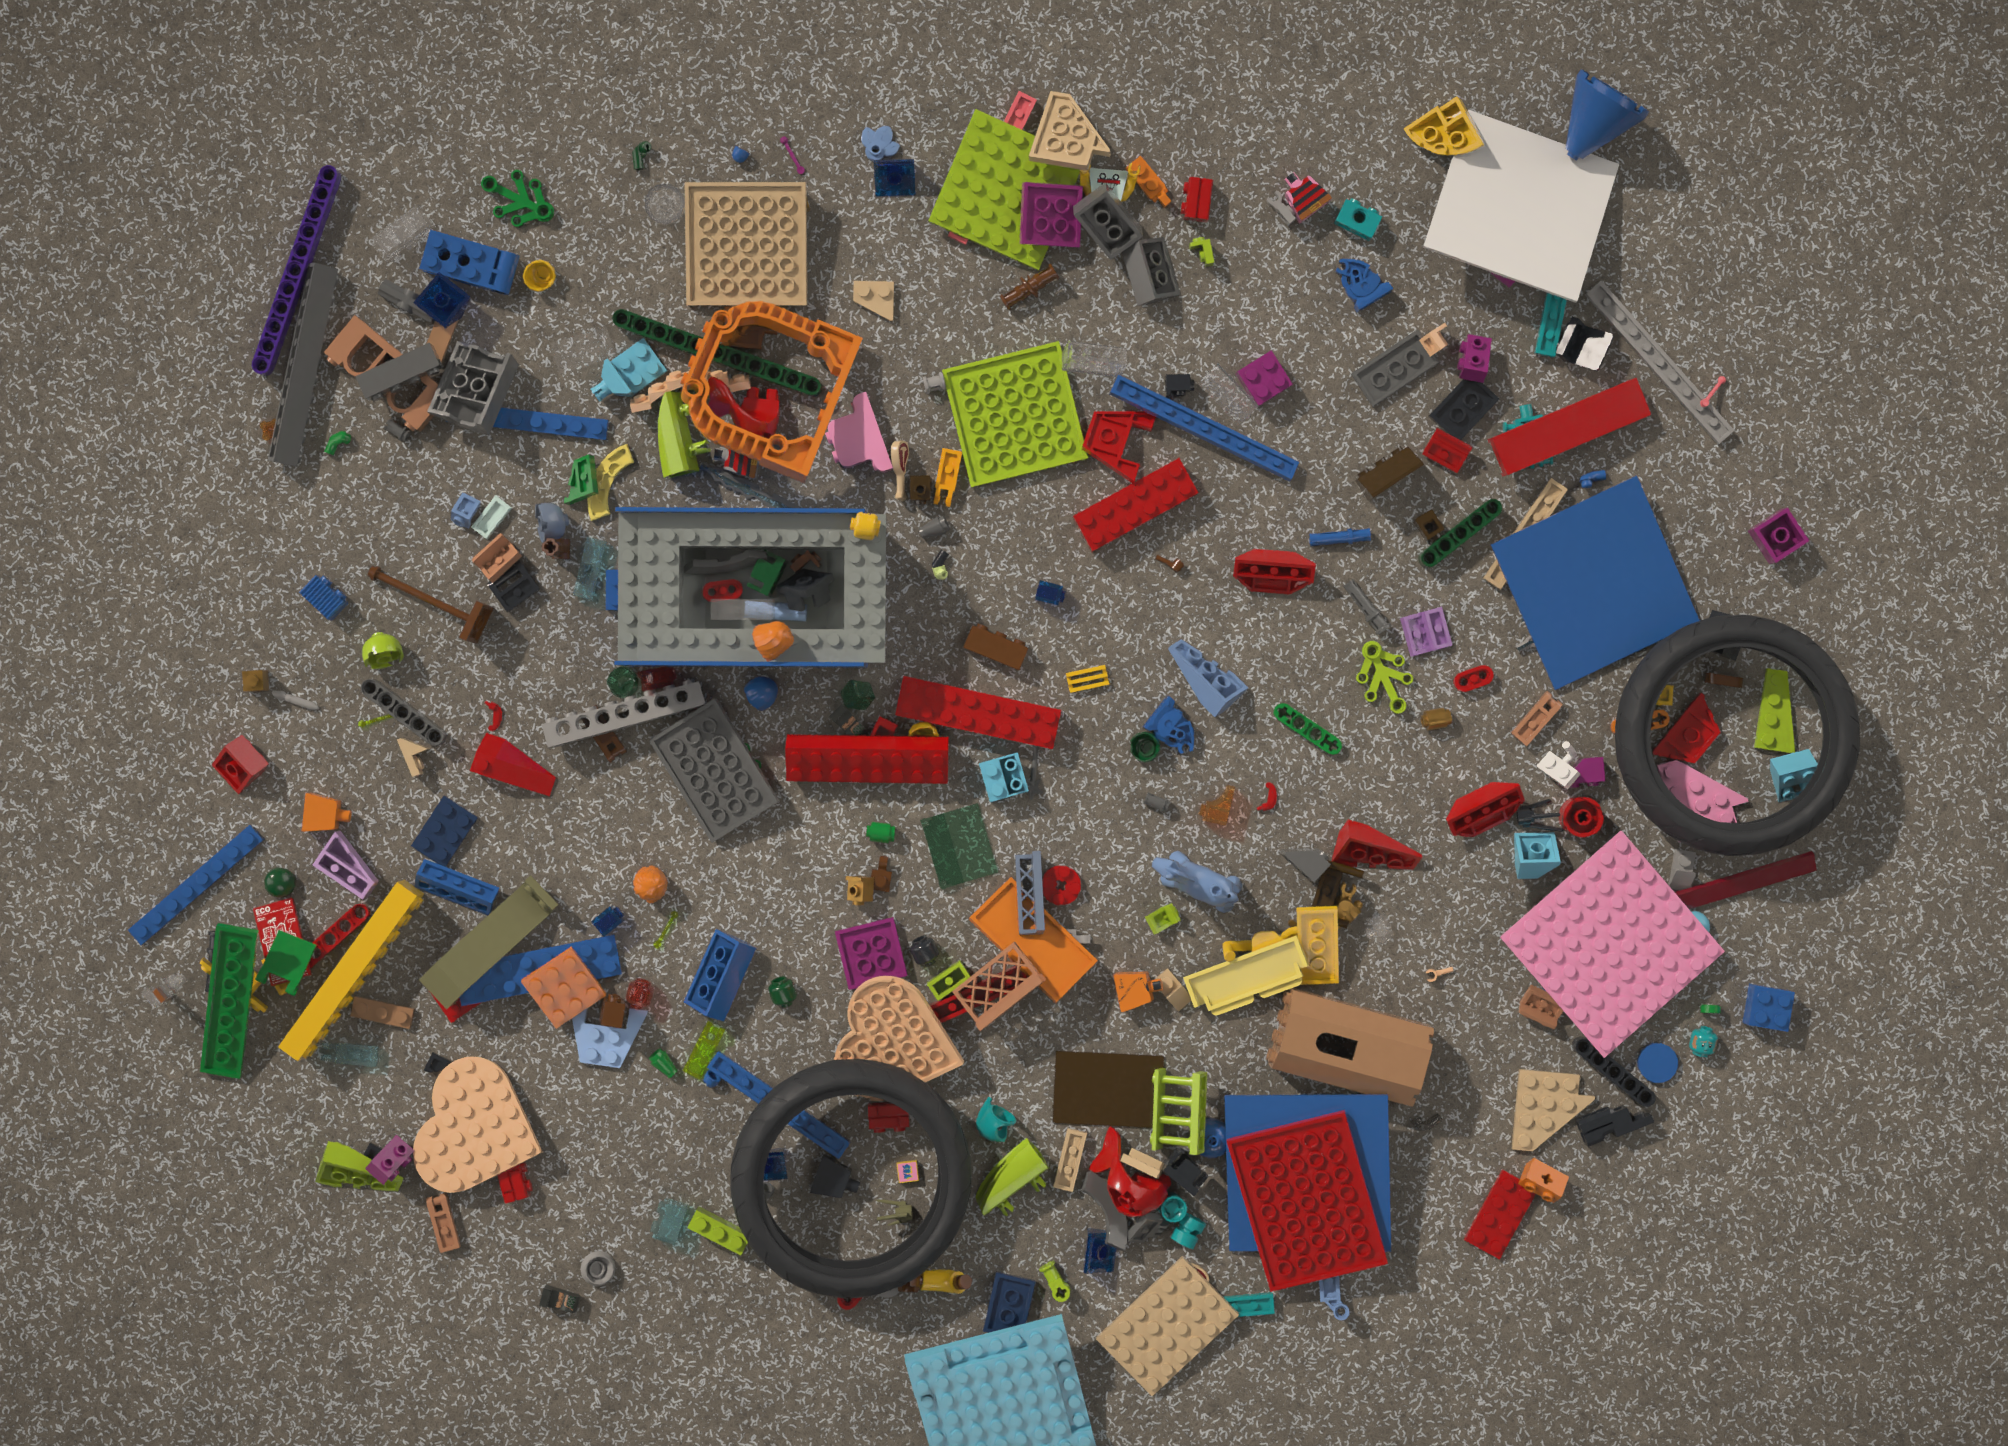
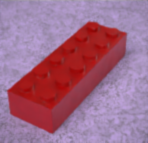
M1177 458L1137 480L1134 484L1126 486L1075 514L1072 518L1090 551L1094 552L1196 496L1198 491L1180 458Z

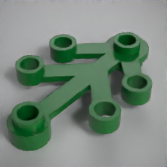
M514 170L511 173V178L514 180L519 194L499 185L493 176H485L482 179L481 186L487 193L496 192L514 201V203L505 206H496L493 209V214L496 218L501 219L506 214L523 208L532 210L530 213L522 216L514 215L511 218L512 225L519 228L524 223L535 219L541 222H548L554 217V208L550 203L545 202L541 191L542 184L538 179H532L529 182V187L534 191L537 203L529 200L523 182L524 175L520 170ZM515 173H520L521 178L518 180L514 179ZM488 182L494 183L493 188H487ZM533 182H538L539 187L536 189L532 188ZM497 209H502L503 214L500 216L496 215ZM542 209H547L548 214L545 216L541 215ZM515 218H520L521 223L518 225L514 224Z

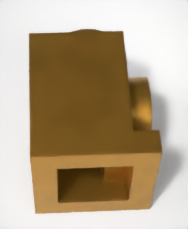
M846 876V880H848L847 900L852 901V905H864L865 902H873L874 877Z

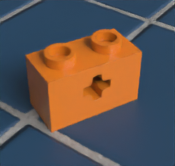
M1533 1158L1526 1163L1518 1184L1523 1186L1525 1190L1541 1196L1543 1200L1554 1203L1562 1197L1569 1176Z

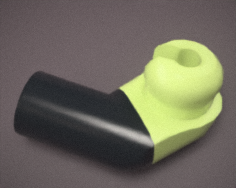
M942 549L931 564L934 576L939 580H944L948 576L944 562L949 554Z

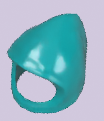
M988 1097L976 1118V1128L979 1134L987 1140L1005 1142L1007 1126L1014 1125L1017 1120L1006 1109L998 1105H992V1098Z

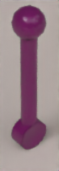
M785 136L781 137L780 142L785 145L794 161L797 173L802 175L805 169L800 166L791 150L788 138Z

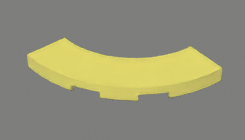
M628 444L612 451L596 468L599 494L587 498L591 521L610 515L608 505L610 487L616 476L624 468L634 463Z

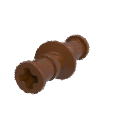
M1051 263L1048 268L1040 273H1036L1032 278L1027 275V281L1020 277L1021 285H1017L1005 295H1000L1008 311L1011 310L1012 306L1025 300L1031 294L1038 298L1039 289H1043L1046 287L1045 285L1055 279H1060Z

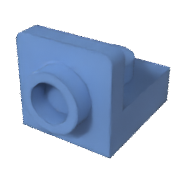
M462 492L451 510V521L459 527L469 529L471 519L478 510L481 501Z

